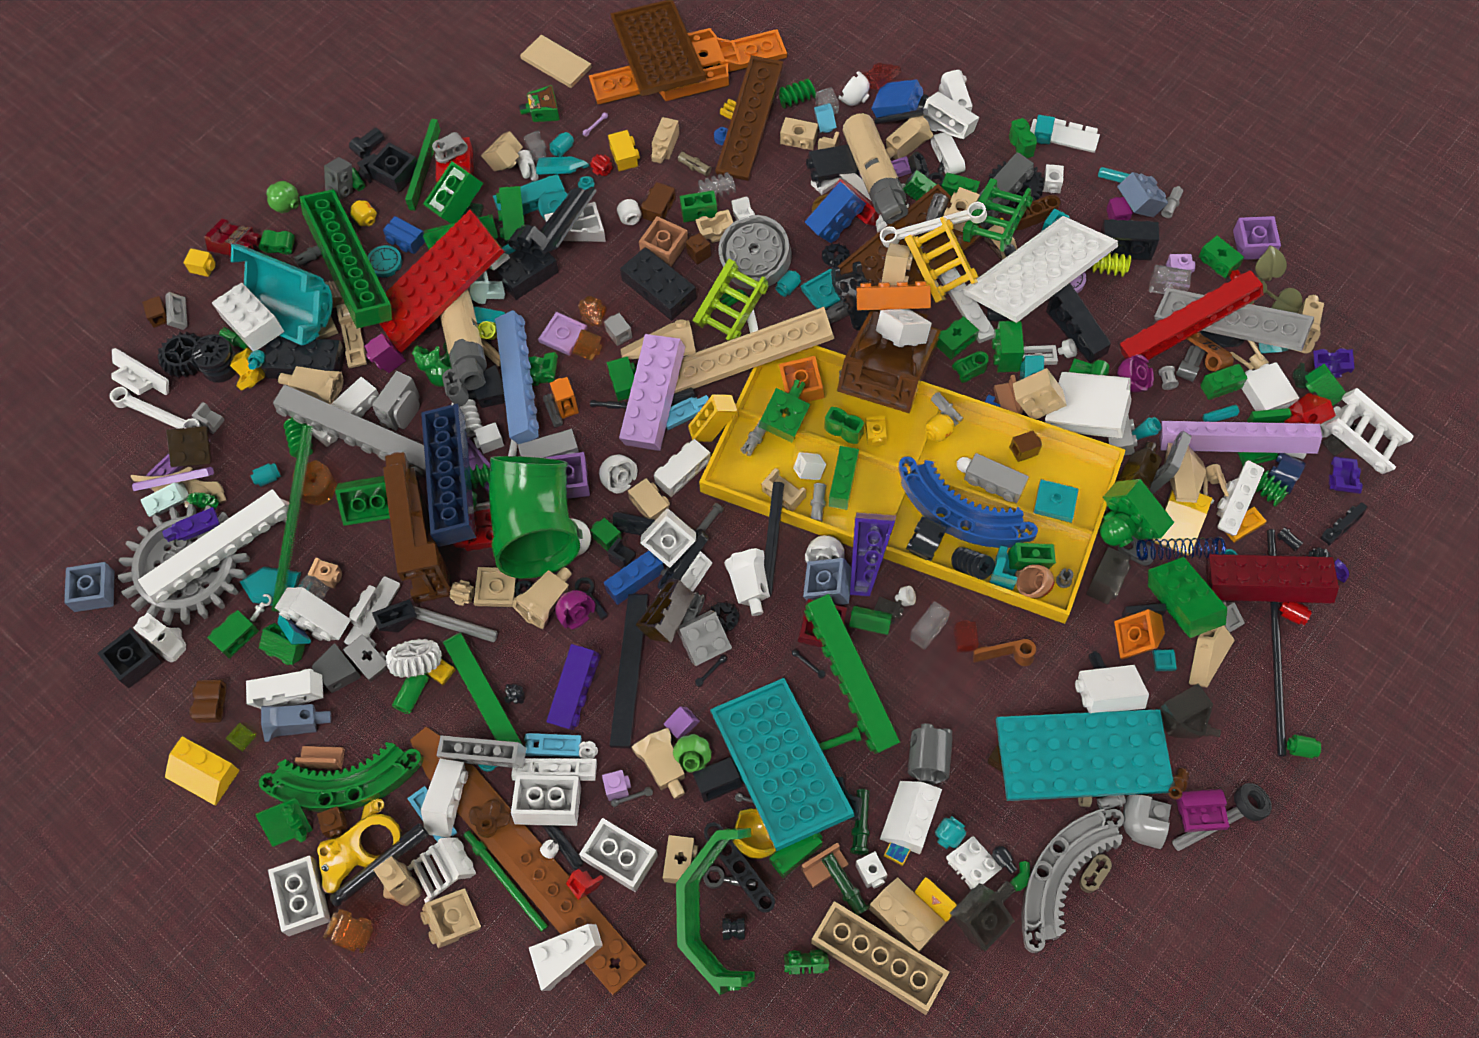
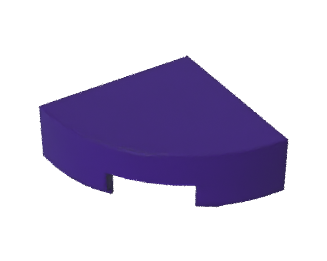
M1337 559L1334 562L1337 579L1345 583L1349 577V571Z

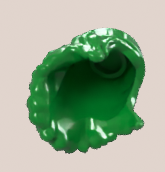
M417 345L412 355L418 368L425 371L426 376L434 386L444 387L443 374L448 369H452L448 350L444 355H439V346H436L435 350L430 352L426 348Z

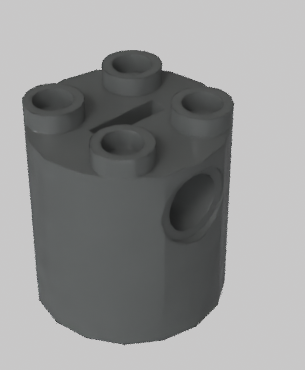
M921 724V728L913 729L911 732L907 771L910 776L917 778L919 782L929 785H935L949 778L953 741L952 730L946 728L936 729L931 724Z

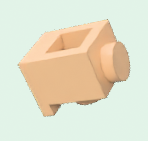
M315 558L308 576L314 583L335 588L336 583L341 580L342 571L338 565Z

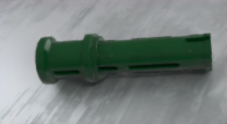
M858 789L856 790V797L863 800L861 820L855 821V826L851 830L853 844L852 848H850V853L868 855L867 839L870 836V832L867 829L870 791Z
M831 853L821 861L844 895L842 896L843 901L848 903L853 913L860 915L869 909V904L866 905L860 896V890L857 887L854 888L834 854Z

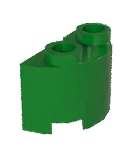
M555 352L544 354V358L537 356L528 358L531 365L532 385L538 386L539 383H551L554 381L558 358Z

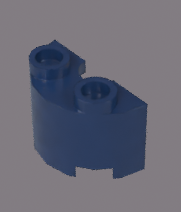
M1279 453L1276 459L1278 466H1273L1268 476H1275L1274 483L1281 480L1280 487L1287 485L1286 492L1290 494L1306 463L1286 453Z

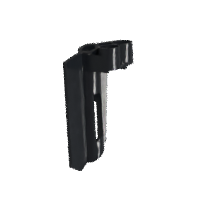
M592 186L586 190L579 187L572 189L540 231L535 226L522 225L509 238V246L516 251L531 254L537 259H543L549 251L559 247L597 190Z

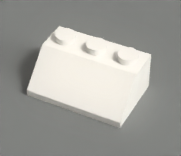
M900 781L880 840L900 845L920 854L942 789L924 782Z

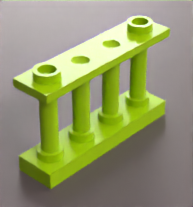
M728 259L692 321L701 328L709 324L727 334V341L740 337L741 329L761 295H764L768 289L767 279L762 276L758 282L738 271V265L735 261ZM737 278L754 287L755 289L751 296L748 297L729 287L731 279ZM727 293L746 305L741 313L721 303V296ZM717 308L737 319L733 327L729 328L711 318L713 310Z

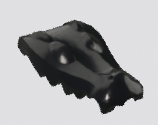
M858 261L852 264V272L840 274L839 267H833L831 276L834 290L844 304L851 318L853 328L860 331L869 314V310H857L856 286H860V283H868L863 274L862 265Z

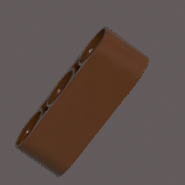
M1048 195L1033 201L1031 206L1027 207L1016 230H1023L1044 222L1054 208L1059 210L1060 198L1056 195Z

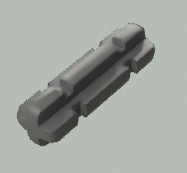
M544 395V403L553 426H562V418L553 395Z

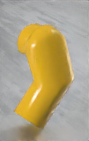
M375 799L366 804L363 808L361 820L382 811L385 806L382 799Z

